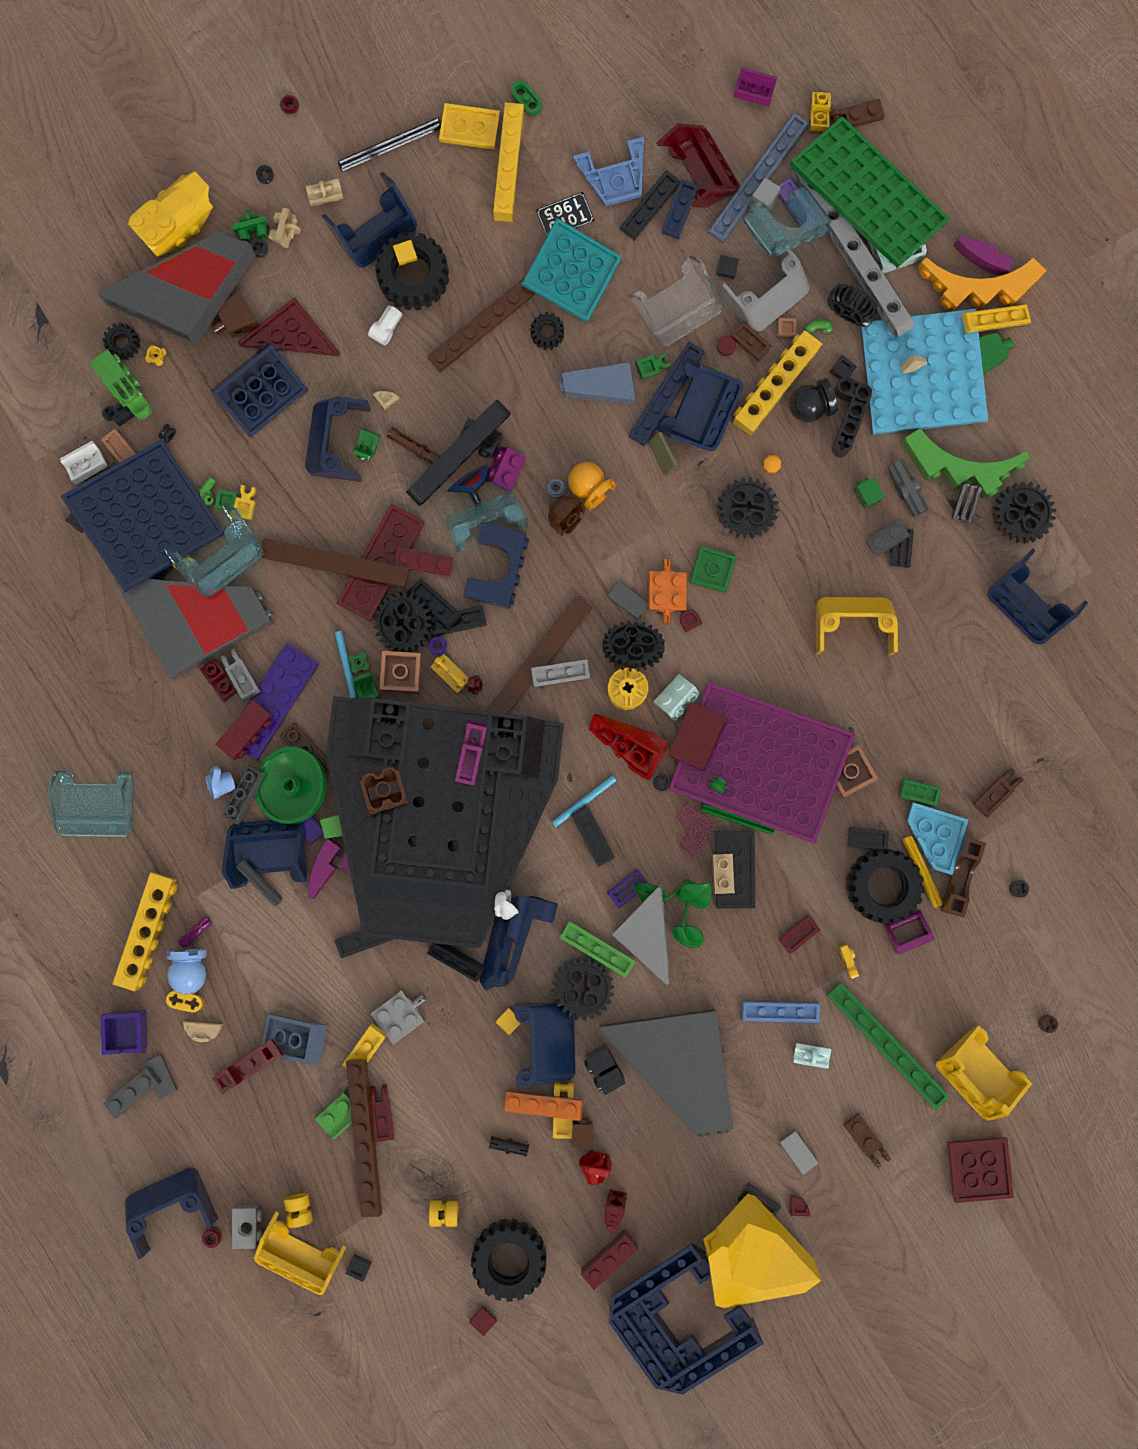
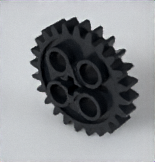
M742 477L741 483L735 479L734 486L731 484L727 485L729 491L722 490L724 496H719L718 498L722 503L717 504V508L722 510L718 511L717 515H723L719 522H726L723 528L730 527L729 534L735 531L737 538L740 534H743V538L746 539L747 535L750 534L751 539H754L755 533L761 537V530L767 533V526L772 527L774 525L771 520H776L777 516L773 513H778L779 511L774 506L778 505L779 502L773 501L776 494L770 495L771 487L765 489L766 482L759 485V479L754 483L752 482V477L749 478L748 482ZM734 495H742L744 501H736ZM760 496L763 502L761 504L755 503L753 497ZM734 505V506L740 507V508H735V509H734V508H731V506ZM746 505H749V508H751L749 512L746 511ZM740 513L742 520H735L733 514ZM752 515H759L761 517V521L754 522L752 520Z
M1025 481L1020 483V487L1016 482L1012 487L1008 486L1005 488L1006 492L1002 491L1000 493L1001 497L995 500L999 504L993 506L998 511L993 513L992 516L998 517L994 523H1000L1001 525L997 530L1004 529L1002 536L1009 534L1010 541L1015 537L1016 543L1023 539L1024 544L1029 542V539L1033 543L1036 541V537L1041 539L1043 534L1049 533L1047 528L1053 527L1050 521L1056 519L1051 514L1056 512V509L1051 508L1055 504V502H1049L1051 495H1044L1046 489L1039 491V484L1033 488V482L1026 486ZM1017 496L1023 498V504L1018 503ZM1034 505L1040 507V513L1034 510ZM1008 513L1014 514L1015 521L1009 519ZM1026 521L1032 524V529H1028L1025 526Z
M404 591L403 594L402 592H397L396 595L389 594L390 599H383L385 605L378 604L381 611H375L379 615L378 618L373 619L378 622V625H375L374 628L379 629V632L375 635L382 636L379 642H386L385 648L391 647L392 652L397 650L398 652H404L405 650V652L411 653V649L418 651V646L424 647L422 641H429L426 635L433 634L429 627H434V624L430 623V620L434 619V617L428 615L432 609H426L428 602L421 603L423 597L416 598V593L409 594V592ZM406 604L408 610L404 614L402 608ZM391 616L394 619L392 626L389 624V618ZM416 619L419 621V626L417 629L414 627V621ZM402 631L405 633V639L403 641L400 638V633Z
M628 620L626 625L620 622V627L614 625L613 629H608V633L604 634L602 651L605 653V658H609V663L615 662L614 667L621 665V670L628 667L629 672L633 668H636L637 672H639L641 667L647 670V665L653 668L654 662L659 663V659L663 658L665 640L662 639V634H658V629L652 630V625L646 627L645 622L639 625L637 620L634 624Z
M579 957L577 963L576 959L573 958L571 959L572 965L569 962H565L566 969L559 967L558 969L561 974H554L558 980L552 981L556 988L552 989L551 992H556L557 995L552 999L559 1000L556 1007L562 1005L561 1013L568 1011V1018L575 1014V1020L582 1016V1020L586 1021L588 1015L592 1020L594 1019V1013L600 1016V1009L603 1011L607 1010L604 1004L612 1003L608 997L614 996L613 993L609 992L610 989L614 988V986L609 985L613 978L606 977L609 971L603 972L602 970L605 965L598 967L597 960L591 963V958L588 957L586 962H584L583 957ZM572 972L579 974L580 979L578 982L571 980ZM584 972H587V977H586L585 983H584V988H586L587 991H585V992L582 993V999H581V1002H582V1003H581V1006H579V1005H578V1001H579V999H580L581 992H582V991L579 989V986H582V985H583V982H584ZM591 976H595L598 979L596 987L590 984ZM569 991H573L576 995L574 1002L567 999ZM588 995L594 997L595 1002L592 1006L586 1003Z

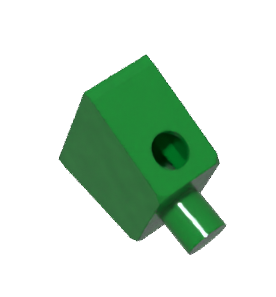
M998 333L979 337L983 375L1003 363L1009 357L1007 350L1014 348L1013 340L1010 337L1001 340Z

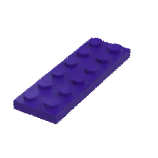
M287 643L258 686L261 692L253 696L244 708L245 710L254 700L274 716L270 727L266 730L263 729L259 734L260 738L253 745L250 744L246 749L248 751L246 754L255 760H259L319 665L318 662Z

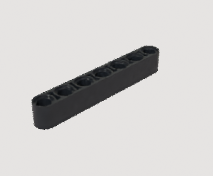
M498 399L495 400L422 474L406 493L419 507L423 505L511 415L510 411Z

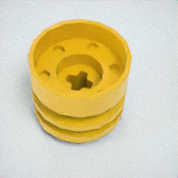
M629 668L620 669L609 680L607 687L608 698L619 709L633 710L639 707L645 700L648 693V681L644 674L640 671L637 672L634 668L631 672H629ZM628 683L629 686H633L631 693H628L627 690L623 691L625 684Z

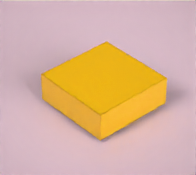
M411 240L393 246L399 266L418 260Z
M510 1008L496 1020V1023L508 1035L521 1024L517 1021L515 1013Z

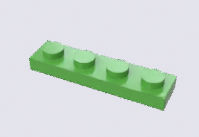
M571 921L568 922L559 937L625 978L636 962Z

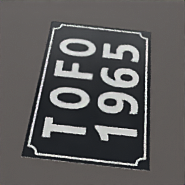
M584 192L536 209L546 237L557 218L575 229L595 221Z

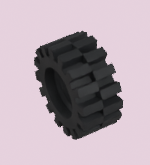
M545 312V315L539 314V317H535L534 322L531 323V339H533L534 344H537V347H543V350L547 348L552 350L554 346L558 347L559 343H562L564 326L559 316L555 317L554 313L548 315V312ZM544 325H551L555 333L553 336L546 338L541 335L540 329Z
M115 323L112 324L113 328L108 327L109 332H104L106 337L103 338L104 347L112 355L116 353L121 360L122 358L128 360L129 356L133 358L132 354H137V348L140 349L141 346L138 334L128 324L118 323V326ZM120 335L128 337V344L124 348H118L115 345V340Z

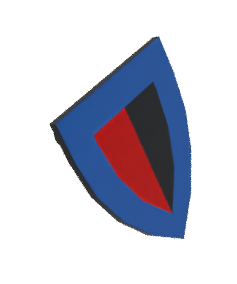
M487 465L466 474L447 491L469 493L474 504L479 503L481 499L477 491L485 484L488 476Z

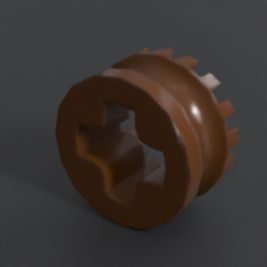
M1043 1015L1038 1022L1040 1029L1046 1033L1055 1032L1059 1026L1057 1019L1050 1015ZM1049 1019H1051L1050 1023L1053 1024L1052 1027H1047V1029H1045V1020L1049 1021Z

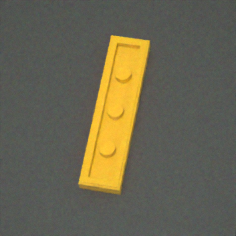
M1027 304L967 312L961 315L965 333L1031 323Z

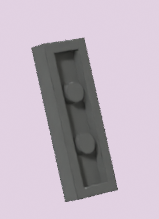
M148 1067L103 1104L113 1118L116 1119L161 1083V1081L152 1069Z

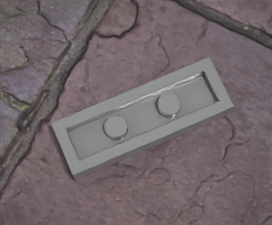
M587 659L530 668L533 687L590 678Z

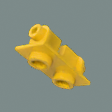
M445 654L435 659L431 668L458 694L467 685L469 678Z

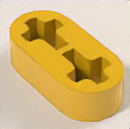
M172 991L167 995L166 1003L173 1009L197 1012L203 1008L204 999L198 994L186 995ZM177 994V998L183 999V1002L180 1001L174 1004V1000H171V997ZM196 998L199 1006L193 1008V1004L187 1003V1000L192 1001Z

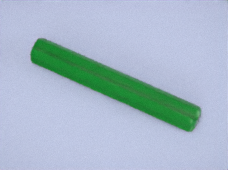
M702 804L701 811L770 835L774 833L775 829L708 804Z

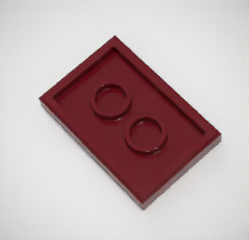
M691 702L668 756L704 770L727 717Z

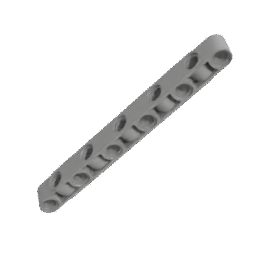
M791 169V176L820 220L823 228L866 295L876 304L878 314L892 335L898 338L914 329L912 318L854 227L816 190L811 189L810 185L794 169ZM829 216H833L836 219L832 220L829 218ZM848 247H854L856 250H850ZM868 277H872L876 281H870ZM887 308H893L895 312H890Z

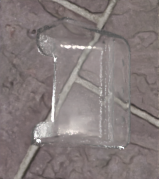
M693 256L688 257L681 264L680 269L684 277L655 296L648 299L647 295L639 290L628 295L657 343L663 347L670 346L719 315L722 310V303L703 261Z

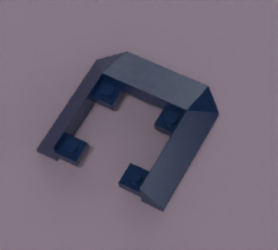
M693 1243L613 1294L609 1324L656 1389L682 1395L763 1345L754 1318L749 1317L742 1305H738L724 1315V1319L732 1331L705 1348L701 1347L694 1335L679 1343L658 1312L669 1305V1300L661 1291V1288L689 1270L700 1285L711 1278L708 1258L705 1255L706 1251Z

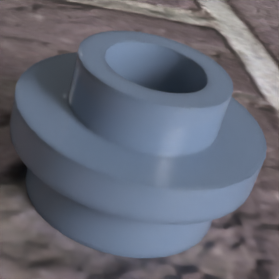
M552 479L549 481L547 492L551 497L559 498L564 495L566 486L562 480ZM559 486L560 490L558 492L553 491V487Z

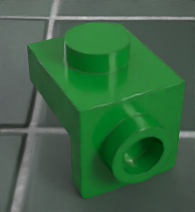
M365 428L361 429L357 445L352 453L362 460L371 459L375 456L381 435Z
M371 673L360 674L353 678L359 698L380 699Z

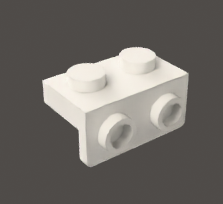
M93 441L60 458L74 485L108 467L101 450Z

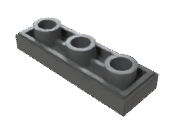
M248 764L222 816L240 825L266 774Z

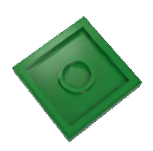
M700 546L689 583L726 593L737 556Z

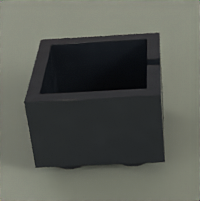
M606 1043L586 1054L584 1065L589 1074H594V1083L599 1092L603 1091L606 1095L626 1084L625 1078Z

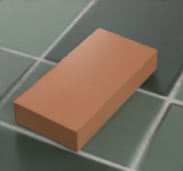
M116 428L100 439L119 463L136 454Z

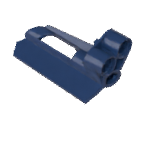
M535 896L511 897V904L518 910V914L506 920L495 916L483 964L486 967L479 980L484 990L505 986L514 979L533 919L553 923L557 911V903ZM514 942L515 948L510 968L506 971L512 944Z

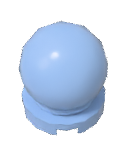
M185 949V952L167 951V960L172 961L168 968L167 979L175 992L186 995L193 994L203 986L207 973L201 960L207 958V950Z

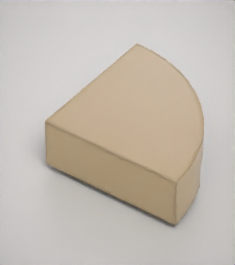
M912 355L901 365L900 369L902 373H909L918 370L928 362L925 357Z
M378 391L373 394L384 410L399 400V397L393 392Z

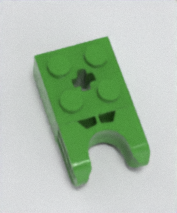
M107 349L90 361L89 364L104 385L123 407L127 405L139 420L145 419L151 414L152 407L138 389L140 386L139 382L132 376L131 371L125 364L121 365L123 362L116 353L112 355Z

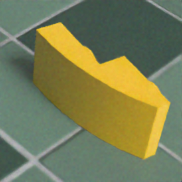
M812 92L810 131L825 132L829 128L831 93Z

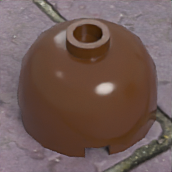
M562 497L553 501L549 506L548 513L550 526L561 536H564L563 533H571L581 522L582 519L579 516L581 512L584 514L585 506L573 497Z

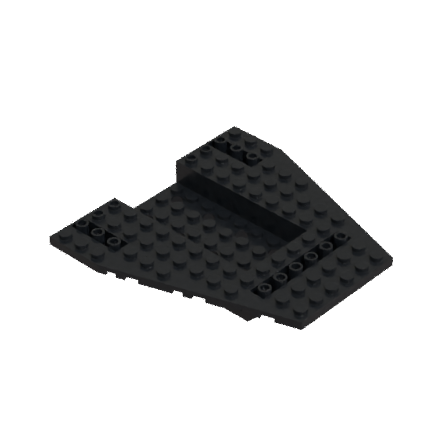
M333 696L326 756L363 936L481 948L495 918V896L499 892L508 890L558 781L564 723L550 722L522 715L378 698ZM426 719H430L434 723L433 728L430 730H426L422 726L423 721ZM468 720L488 724L474 786L455 782L457 765L459 764L465 738L461 727L464 724H468ZM420 758H426L429 761L427 768L422 769L418 766L417 763ZM397 765L408 803L369 815L358 776ZM422 797L424 805L421 808H416L413 805L414 798ZM460 801L463 803L464 808L461 812H455L452 809L454 802ZM411 836H417L420 839L417 847H411L408 844ZM455 840L459 843L457 851L452 852L448 849L449 841Z

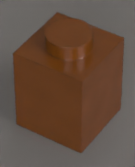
M582 1118L580 1121H573L572 1148L592 1149L593 1124L589 1119Z

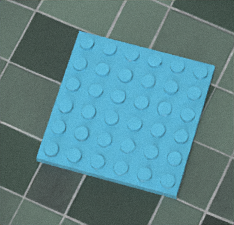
M976 309L911 316L914 329L898 338L892 335L883 320L872 321L865 327L861 326L867 385L872 389V396L869 401L872 435L988 421L979 332L965 333L961 317L962 314L974 312ZM915 355L926 358L928 363L913 372L902 373L900 367L910 356Z

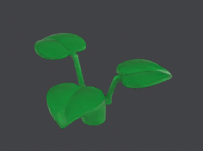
M686 879L680 888L676 887L668 896H665L666 891L663 889L662 897L663 901H667L675 894H678V899L686 902L681 922L682 926H674L672 933L678 943L685 947L696 949L702 945L704 936L697 927L692 925L686 926L685 924L689 904L691 903L697 909L707 908L712 899V889L710 882L695 883L690 879ZM651 883L635 884V890L643 902L658 887V885Z

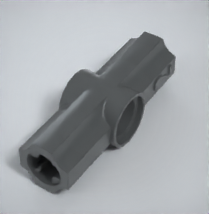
M898 460L887 468L896 483L897 493L902 500H905L913 517L928 511L929 507L921 494L920 484L914 476L912 477L904 460Z

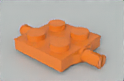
M663 559L662 571L648 572V610L662 612L663 624H671V612L686 611L687 573L672 571L671 559Z

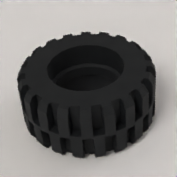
M409 232V235L406 236L401 233L398 234L399 238L394 239L392 237L388 240V245L384 244L381 247L382 254L378 253L376 258V277L382 293L385 294L389 302L393 301L394 305L399 308L403 305L405 310L411 311V307H415L416 310H422L421 306L426 305L427 308L432 306L431 302L433 300L437 302L440 299V293L444 294L446 291V285L449 282L446 256L440 245L436 244L435 240L431 237L426 239L425 234L419 233L418 236L414 232ZM409 240L412 241L417 258L427 262L430 267L429 275L424 281L416 285H405L396 279L395 271L399 263L393 248L394 245Z
M890 849L869 851L864 856H860L857 862L850 868L851 872L847 875L848 885H846V891L849 892L848 899L853 903V908L861 913V916L871 921L894 924L898 923L899 920H905L909 918V914L915 913L917 910L916 906L921 904L923 900L920 897L921 893H924L925 887H922L924 878L919 873L920 868L913 863V859L905 856L900 851ZM890 868L896 871L901 878L902 890L900 896L891 904H879L869 895L868 881L871 874L877 869Z
M503 1219L498 1224L495 1222L490 1224L488 1229H484L481 1232L473 1248L471 1267L473 1268V1278L477 1279V1285L480 1289H485L486 1295L489 1297L491 1294L495 1295V1300L501 1301V1298H506V1302H512L513 1298H517L519 1301L524 1299V1295H531L535 1287H539L546 1271L547 1252L546 1247L543 1245L542 1237L537 1235V1230L529 1228L528 1223L524 1221L521 1224L517 1222V1219H512L511 1222H506V1219ZM505 1243L520 1246L526 1252L528 1258L525 1270L516 1276H504L495 1271L491 1265V1254L497 1246Z

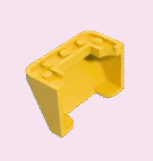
M978 1025L968 1031L936 1062V1068L982 1118L991 1121L1007 1117L1032 1083L1023 1072H1010L985 1045L988 1041L987 1032Z

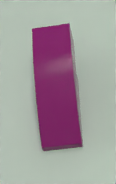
M961 236L956 240L954 247L961 255L981 269L999 276L1006 275L1010 271L1013 256L995 252V244Z
M468 720L455 782L474 786L488 724Z
M332 839L326 840L315 860L308 891V898L311 900L315 899L337 869L332 862L343 847Z

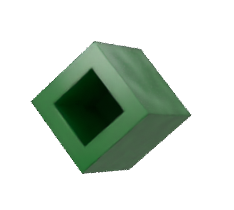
M866 477L857 482L858 486L854 491L864 510L884 499L885 496L874 477L869 480Z

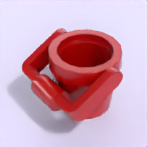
M589 1151L578 1162L589 1185L601 1184L606 1177H609L612 1171L610 1155Z

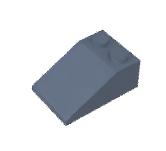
M267 1014L261 1045L273 1038L283 1054L279 1058L304 1064H320L328 1025Z

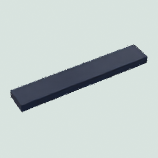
M688 341L632 429L629 438L645 447L657 428L659 421L664 417L689 378L683 372V364L686 357L699 362L705 352L704 350Z

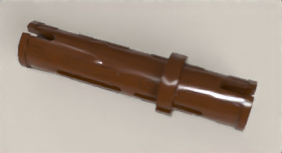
M394 427L387 434V438L410 450L419 459L422 458L433 464L440 457V455L428 449L427 445L416 442Z

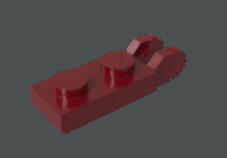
M387 1084L382 1085L383 1100L376 1101L375 1086H370L375 1142L395 1139Z

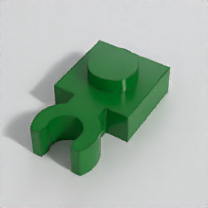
M661 354L656 360L654 355L636 360L635 365L641 380L658 375L660 373L659 369H668L671 364L662 363V359H665L667 354Z

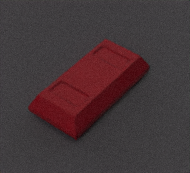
M807 915L778 940L792 954L818 933L820 929L810 916Z

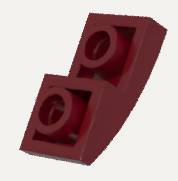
M216 658L200 668L209 684L213 686L224 702L238 693L227 672Z

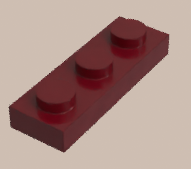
M396 547L393 565L450 577L453 557Z

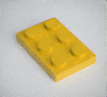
M444 103L439 142L495 150L500 111Z

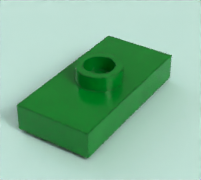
M903 778L898 797L937 807L941 788Z

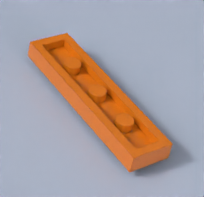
M506 1091L504 1110L506 1112L577 1121L582 1120L583 1100Z

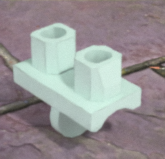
M796 1043L793 1063L828 1069L831 1049Z

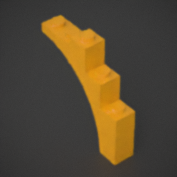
M927 257L917 268L919 274L924 279H928L937 292L943 294L939 301L942 307L950 312L955 311L967 298L975 308L980 310L996 296L999 297L1002 304L1008 307L1013 306L1047 271L1034 258L1009 274L986 279L965 278L952 274L938 267Z

